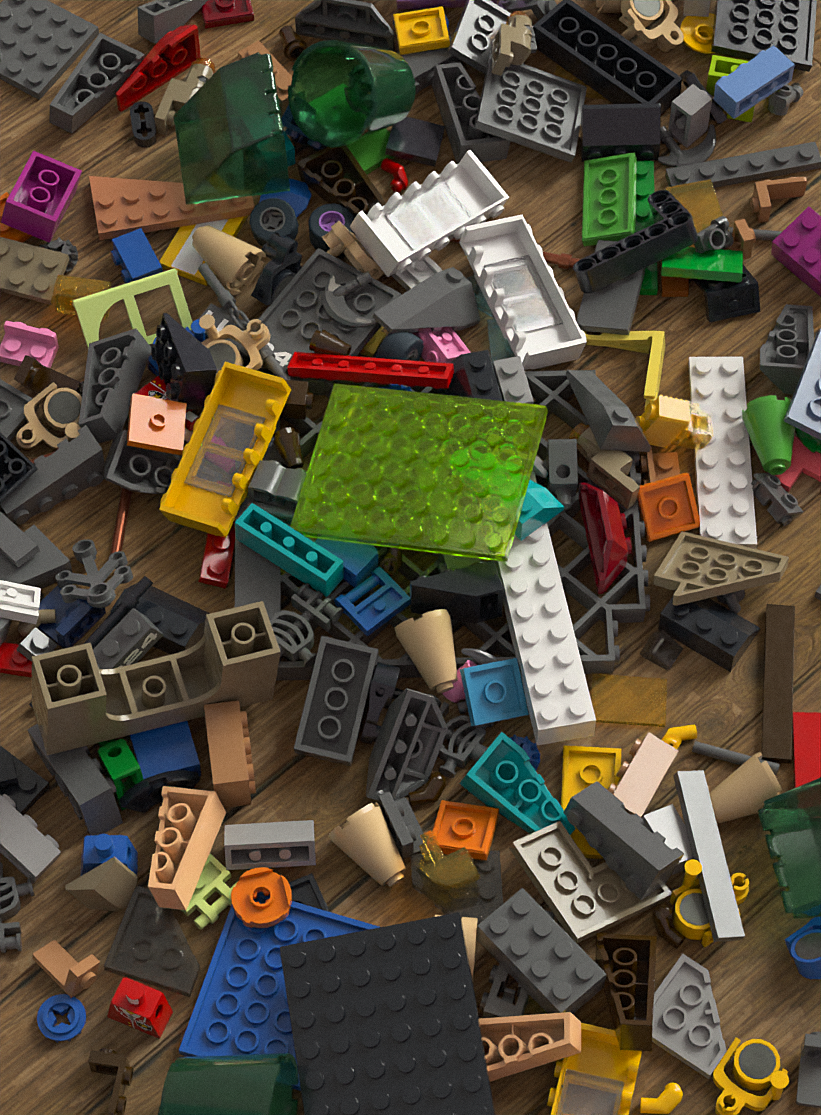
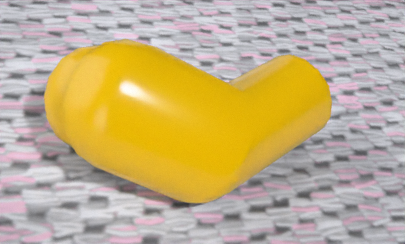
M694 724L669 728L661 740L678 749L682 741L697 739L696 726Z

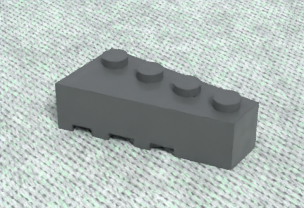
M99 33L51 102L49 123L70 133L76 131L116 96V92L144 60L145 54Z
M136 328L89 343L79 426L82 428L86 425L98 444L112 440L121 433L130 410L131 396L137 391L151 354V346Z
M86 425L78 430L80 435L72 441L68 442L65 439L57 444L59 449L48 457L41 455L35 459L33 464L38 470L0 503V512L15 525L24 524L40 512H47L54 505L66 499H72L79 492L89 487L97 486L104 480L105 463L103 451Z
M38 724L27 729L34 749L50 774L54 775L64 796H68L79 820L84 819L89 836L104 834L123 823L113 795L117 792L116 787L109 776L106 778L102 776L103 769L96 758L90 759L88 756L90 752L87 746L47 755Z
M597 781L572 796L563 812L567 816L568 821L583 834L588 844L595 848L605 859L608 867L620 876L627 888L635 893L640 900H643L667 883L684 855L677 847L673 850L664 843L666 838L658 831L651 833L643 826L644 820L639 815L627 813L624 803Z

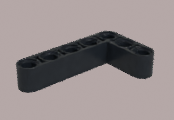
M659 190L652 193L648 197V203L655 224L586 256L574 264L573 269L581 291L583 293L596 292L696 243L698 235L691 213L669 191Z

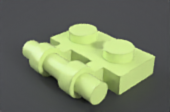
M211 853L207 858L187 910H181L187 917L195 909L201 913L194 920L195 925L200 930L209 923L213 924L219 919L218 915L227 906L232 905L231 892L236 885L235 883L229 888L225 884L231 878V873ZM217 891L221 897L210 906L205 900Z

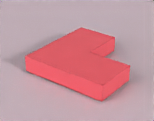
M794 436L790 468L783 474L775 475L779 478L780 485L788 492L802 472L821 482V453L817 451L815 453L811 452L796 436Z

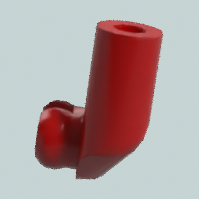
M389 158L384 159L381 163V168L393 175L394 180L390 183L392 191L400 193L402 190H406L408 179L404 167Z

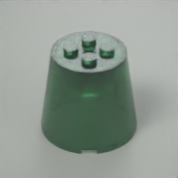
M339 40L320 41L306 48L296 59L292 67L294 72L291 85L288 86L289 106L296 124L309 139L327 145V147L346 146L399 123L410 112L416 92L412 70L405 59L398 53L389 49Z
M287 1053L178 1057L172 1062L168 1070L158 1115H297L298 1100L293 1099V1085H297L299 1082L296 1060L292 1054Z

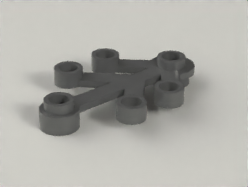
M90 539L78 541L72 547L76 560L84 564L87 575L64 570L55 576L58 587L62 588L60 594L65 603L84 599L88 601L90 606L97 608L109 606L115 599L116 594L114 590L118 585L128 583L133 579L131 568L126 566L128 561L123 551L112 553L109 556V560L98 571L94 561L97 550L94 542ZM116 569L114 571L115 575L105 583L104 580ZM73 584L90 586V588L81 589L77 588Z

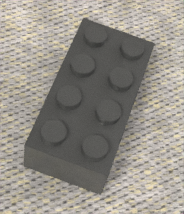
M321 636L294 745V752L296 754L352 766L370 692L371 679H373L378 659V649Z
M523 888L477 925L476 940L547 1014L564 1012L574 1014L604 988L606 973Z

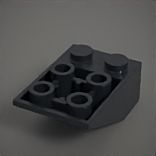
M163 313L160 325H157L156 328L157 337L155 344L151 347V356L159 367L160 379L164 380L167 398L171 401L187 403L186 410L204 409L205 399L211 393L217 373L210 350L169 314Z
M0 433L1 503L38 470L2 433Z
M494 560L487 562L477 561L468 567L460 569L450 568L441 574L433 576L424 575L414 581H410L411 613L424 614L434 610L446 609L451 616V620L474 624L502 617L504 588Z

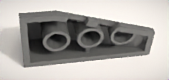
M786 304L776 321V326L773 331H770L766 343L760 348V370L785 394H794L814 342L813 306Z
M566 371L565 374L601 450L650 451L651 446L628 406L592 371Z

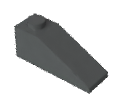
M154 0L137 7L138 35L152 43H158L168 32L184 26L208 0Z

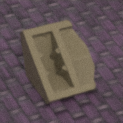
M114 856L65 885L66 891L89 909L116 912L123 910L130 903L138 878L134 872Z

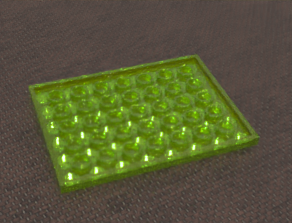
M334 383L290 527L305 537L507 562L548 414L546 405Z

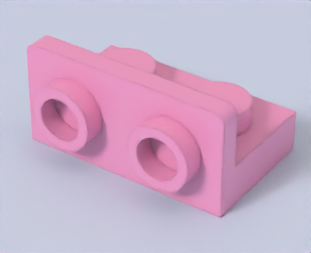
M5 321V335L0 345V362L20 366L25 355L36 359L42 365L51 368L59 349L56 333L47 328L39 329L27 326L22 322Z
M442 327L441 331L434 332L431 328H419L418 332L412 333L423 341L424 348L421 356L425 362L450 363L461 354L471 353L452 327Z

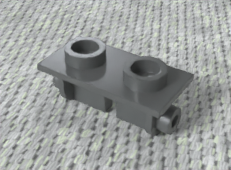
M756 473L753 475L756 478L751 483L753 485V494L763 506H766L770 501L773 502L767 511L778 524L787 526L793 520L791 515L804 512L798 506L797 499L787 493L780 485L781 482L777 476L770 473Z

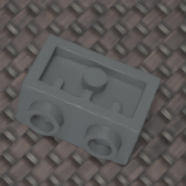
M390 791L379 795V806L402 860L428 850V842L407 798L394 801Z

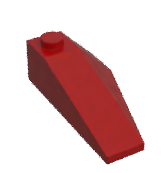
M195 24L180 26L168 32L158 41L116 92L117 105L120 112L170 81L171 78H175L192 65L201 61L198 27Z

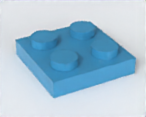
M517 658L460 669L471 726L529 715Z

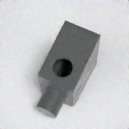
M548 439L546 452V470L549 473L546 477L547 490L564 506V510L572 507L571 498L576 497L578 485L577 439Z

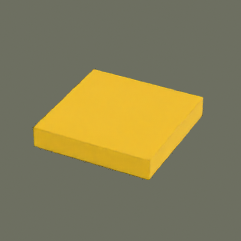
M443 6L393 14L400 55L450 46Z

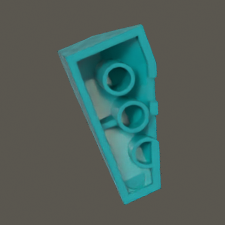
M467 448L449 461L451 470L520 541L564 510V506L545 487L471 448Z
M501 732L459 784L488 807L498 808L499 814L529 834L560 821L569 835H571L576 829L575 826L568 821L567 816L563 813V808L545 786L544 779L533 768L525 750Z

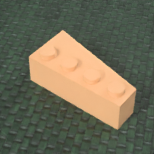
M163 786L161 793L163 803L159 807L158 814L160 819L159 830L155 834L156 851L152 855L148 888L159 907L187 910L226 811L216 791Z
M571 1012L479 1019L490 1082L581 1053V1021Z

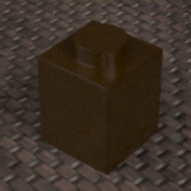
M285 380L291 388V392L280 418L306 420L307 409H312L313 393H309L308 382Z

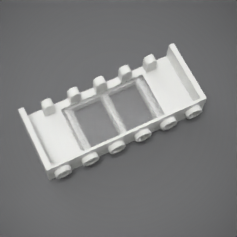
M469 150L458 164L454 161L449 162L439 175L433 171L427 176L423 184L412 183L402 196L396 192L389 198L386 205L375 204L367 215L363 211L359 212L350 228L356 234L355 237L387 277L398 271L400 273L404 272L416 260L419 262L423 261L431 254L432 250L437 249L439 251L449 244L451 239H460L465 226L484 223L490 217L494 219L505 210L503 206L509 199V196L474 153Z
M523 215L465 226L459 243L475 273L474 277L505 340H508L515 356H520L524 370H533L579 359L587 343L586 335L583 330H580L575 320L574 311L569 308L564 292L558 286L553 270L548 266L543 256L542 248L540 245H537L531 226L526 223Z

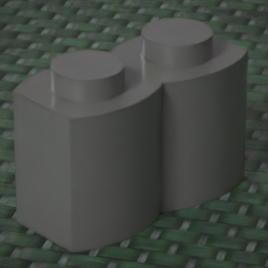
M260 460L248 487V498L259 503L302 512L305 496L313 487V477L300 468L286 469L277 461Z

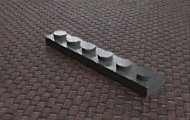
M816 142L668 168L666 169L665 176L671 194L678 195L821 168V156Z

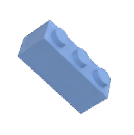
M773 45L766 51H760L748 63L739 65L728 76L721 77L715 84L713 100L735 119L792 81L795 64Z

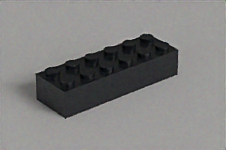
M562 0L533 25L537 50L613 104L660 103L662 114L681 93L682 78L571 0Z

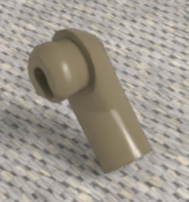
M56 609L38 610L37 623L32 624L20 621L18 632L23 638H26L35 627L38 629L41 624L56 623Z

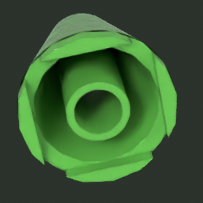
M776 395L756 398L747 404L745 411L742 410L741 412L742 420L764 471L772 475L783 474L790 468L795 427L784 422L791 399L785 397V401L777 400Z

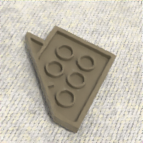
M681 531L655 573L653 585L664 587L668 590H676L673 595V605L677 606L778 582L788 567L789 557Z

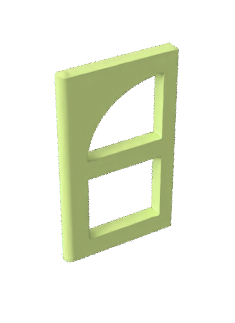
M175 268L73 300V306L75 307L87 347L89 348V343L99 340L100 323L106 311L114 303L122 299L132 329L136 328L147 343L152 344L157 337L156 333L149 336L146 335L134 295L165 285H169L181 326L184 328L188 327L192 331V319L177 270Z

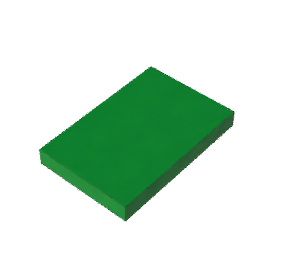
M687 247L662 259L661 276L742 282L743 251L719 249L698 253L695 247Z

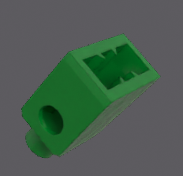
M111 739L99 742L97 753L105 778L109 776L117 790L114 796L123 811L127 808L121 807L119 799L130 788L144 780L141 768L124 739L117 741ZM129 776L125 782L121 781V779Z

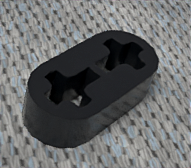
M136 102L130 108L134 142L142 148L151 147L157 139L153 108L147 102ZM141 112L145 114V119L140 120L139 113ZM147 129L146 137H142V130Z

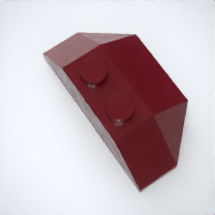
M584 482L579 483L578 500L597 593L603 594L626 566L627 556L632 554L631 541L629 537L625 538L624 530L627 528L626 517L624 513H620L618 503L603 490Z

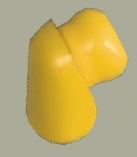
M672 1082L665 1086V1090L658 1098L641 1097L640 1113H671L682 1100L683 1092L681 1087L677 1083Z

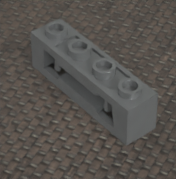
M544 910L554 920L555 915L553 912ZM500 964L499 966L493 965L489 982L493 984L490 993L484 992L479 1010L483 1011V1018L523 1016L530 995L518 984V1000L516 1006L513 1005L516 991L506 988L510 974ZM500 992H504L502 999L499 998Z

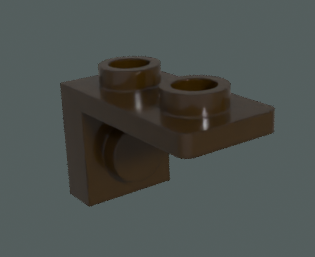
M25 355L14 377V380L22 386L37 393H41L53 382L57 385V389L69 388L78 392L81 386L79 381L48 368Z

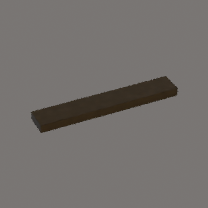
M766 604L761 754L763 760L790 764L792 757L795 606Z

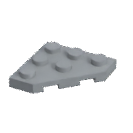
M682 954L654 993L652 1042L707 1079H710L715 1068L727 1052L725 1041L720 1029V1019L710 985L709 971Z

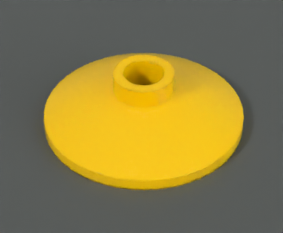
M709 13L708 17L687 16L683 19L680 29L684 36L683 42L689 48L705 54L715 53L711 52L715 14Z

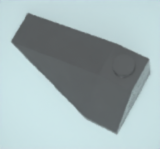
M454 267L435 273L374 312L372 316L390 334L418 332L419 328H431L433 332L441 331L442 327H452L454 331L463 330L480 322L472 283Z
M123 430L112 441L104 464V479L129 491L161 495L167 493L171 484L172 473L178 468L182 456L127 446L128 431ZM202 465L196 475L197 478L213 483L221 482L223 476Z

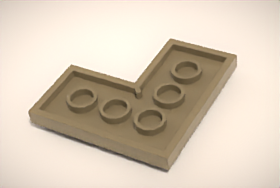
M0 237V296L3 292L52 305L69 262L68 254Z
M560 821L512 842L509 847L563 929L576 943L668 901L672 894L665 884L643 900H640L635 893L627 888L620 876L608 867L606 862L592 868Z

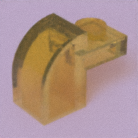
M689 402L690 423L682 430V433L677 435V438L671 444L702 450L714 436L712 417L710 413L700 412L699 404Z
M431 830L420 835L423 844L419 845L426 862L432 861V863L421 868L435 884L443 888L456 889L481 879L472 857L465 847L444 856L439 842Z

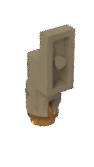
M515 11L507 18L506 24L501 23L492 43L493 74L501 76L505 67H510L511 64L522 65L530 53L536 52L537 45L532 21L525 12Z
M198 58L191 64L189 72L182 81L171 78L155 115L156 133L167 135L170 126L173 127L175 125L177 117L194 119L202 106L210 104L215 81V65L212 61L206 58Z
M579 423L570 433L569 439H577V450L590 462L586 476L626 509H629L635 504L640 486L627 476L633 462L632 458L626 454V451L601 450L589 424Z

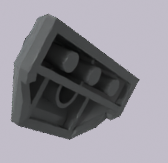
M314 0L295 16V27L298 35L394 52V31L372 3L356 0Z
M406 688L389 705L369 758L366 787L367 798L379 801V795L390 791L394 801L408 795V792H413L428 782V777L432 772L448 730L434 696Z

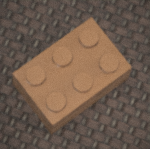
M239 701L204 705L214 791H216L224 808L252 805L250 794L256 793L246 711H240Z

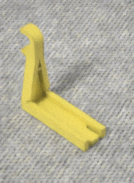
M584 331L587 341L586 345L607 346L647 354L651 351L644 398L646 399L645 409L649 403H653L658 398L665 352L664 331H630L629 335L611 333L588 335L586 334L587 331Z

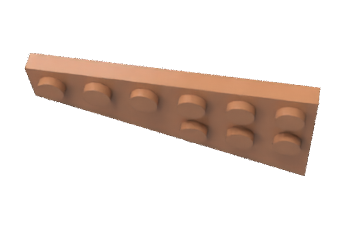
M89 176L100 240L116 238L142 228L144 233L248 216L254 209L250 188Z

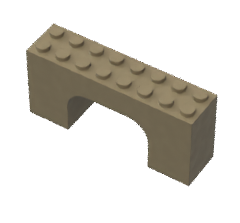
M261 601L207 614L202 639L185 651L119 668L99 669L91 643L32 656V707L46 753L51 755L205 716L204 705L239 701L240 707L272 700L280 649L265 605Z

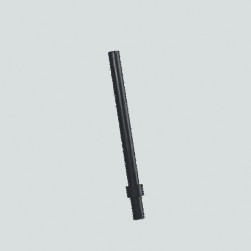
M144 576L130 592L127 591L120 598L121 603L84 644L91 643L92 649H94L123 616L140 603L139 599L153 582Z

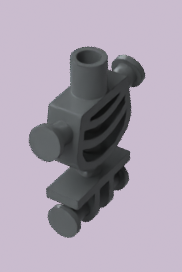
M305 583L300 588L297 595L294 594L291 597L292 606L300 611L302 615L282 610L277 612L270 620L280 649V657L285 655L293 662L301 658L304 661L303 665L305 668L312 666L317 656L316 653L312 654L310 652L314 645V632L309 622L312 620L328 632L331 628L330 621L332 623L337 622L344 611L341 607L336 608L333 606V601L329 598L322 601L323 593L320 591L314 592L310 589L311 585ZM302 630L308 636L306 640L304 639L303 634L301 633Z
M434 696L438 707H440L441 714L445 718L449 713V704L446 702L442 704ZM465 715L457 716L446 723L448 730L444 740L447 739L450 742L448 750L444 748L442 743L438 753L440 759L445 761V764L440 766L439 772L446 777L454 778L456 766L463 769L471 759L477 762L488 749L482 745L486 736L485 729L492 727L494 722L471 726L470 717ZM456 745L459 746L457 754L453 753Z
M0 862L1 953H6L8 949H17L19 952L22 951L20 923H2V921L13 917L19 912L21 908L20 896L31 894L32 897L35 895L31 879H27L28 882L16 885L14 877H3V863ZM6 935H16V937H6Z

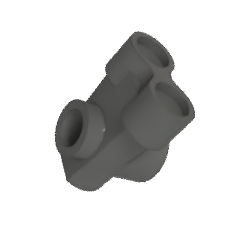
M787 83L770 95L767 109L776 115H786L790 104L799 101L803 96V89L798 85L789 86Z
M720 216L712 220L710 226L697 233L698 240L694 243L696 252L704 253L710 250H724L733 245L734 240L728 231L729 222L726 217Z

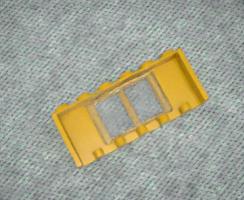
M229 362L224 363L222 369L218 371L215 377V385L211 394L205 399L204 410L200 419H197L194 424L191 439L183 448L179 466L172 473L171 484L167 493H164L161 498L159 510L169 521L227 538L242 501L244 502L248 494V487L259 461L263 459L276 430L277 421L291 392V388L283 378Z
M581 1023V1053L559 1059L556 1062L554 1077L559 1078L557 1089L551 1087L547 1106L552 1107L551 1115H629L642 1051L620 1050L615 1030Z

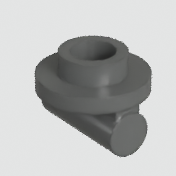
M745 590L719 595L717 599L721 603L727 604L732 612L738 613L741 610L739 602L745 597Z

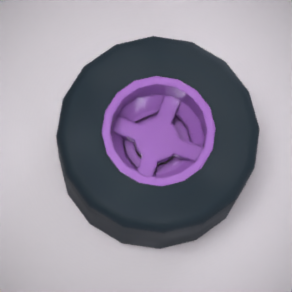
M335 203L317 207L311 213L308 221L309 238L313 247L316 250L320 248L325 252L330 249L322 236L331 231V226L337 221H340L350 232L354 233L350 228L355 219L354 215L343 205Z

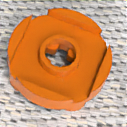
M265 867L250 869L239 877V881L232 889V907L236 916L242 920L246 927L267 928L274 926L289 915V909L292 904L291 887L284 876L273 872L272 869ZM258 892H263L265 896L270 895V899H267L266 903L263 904L253 900L257 898Z

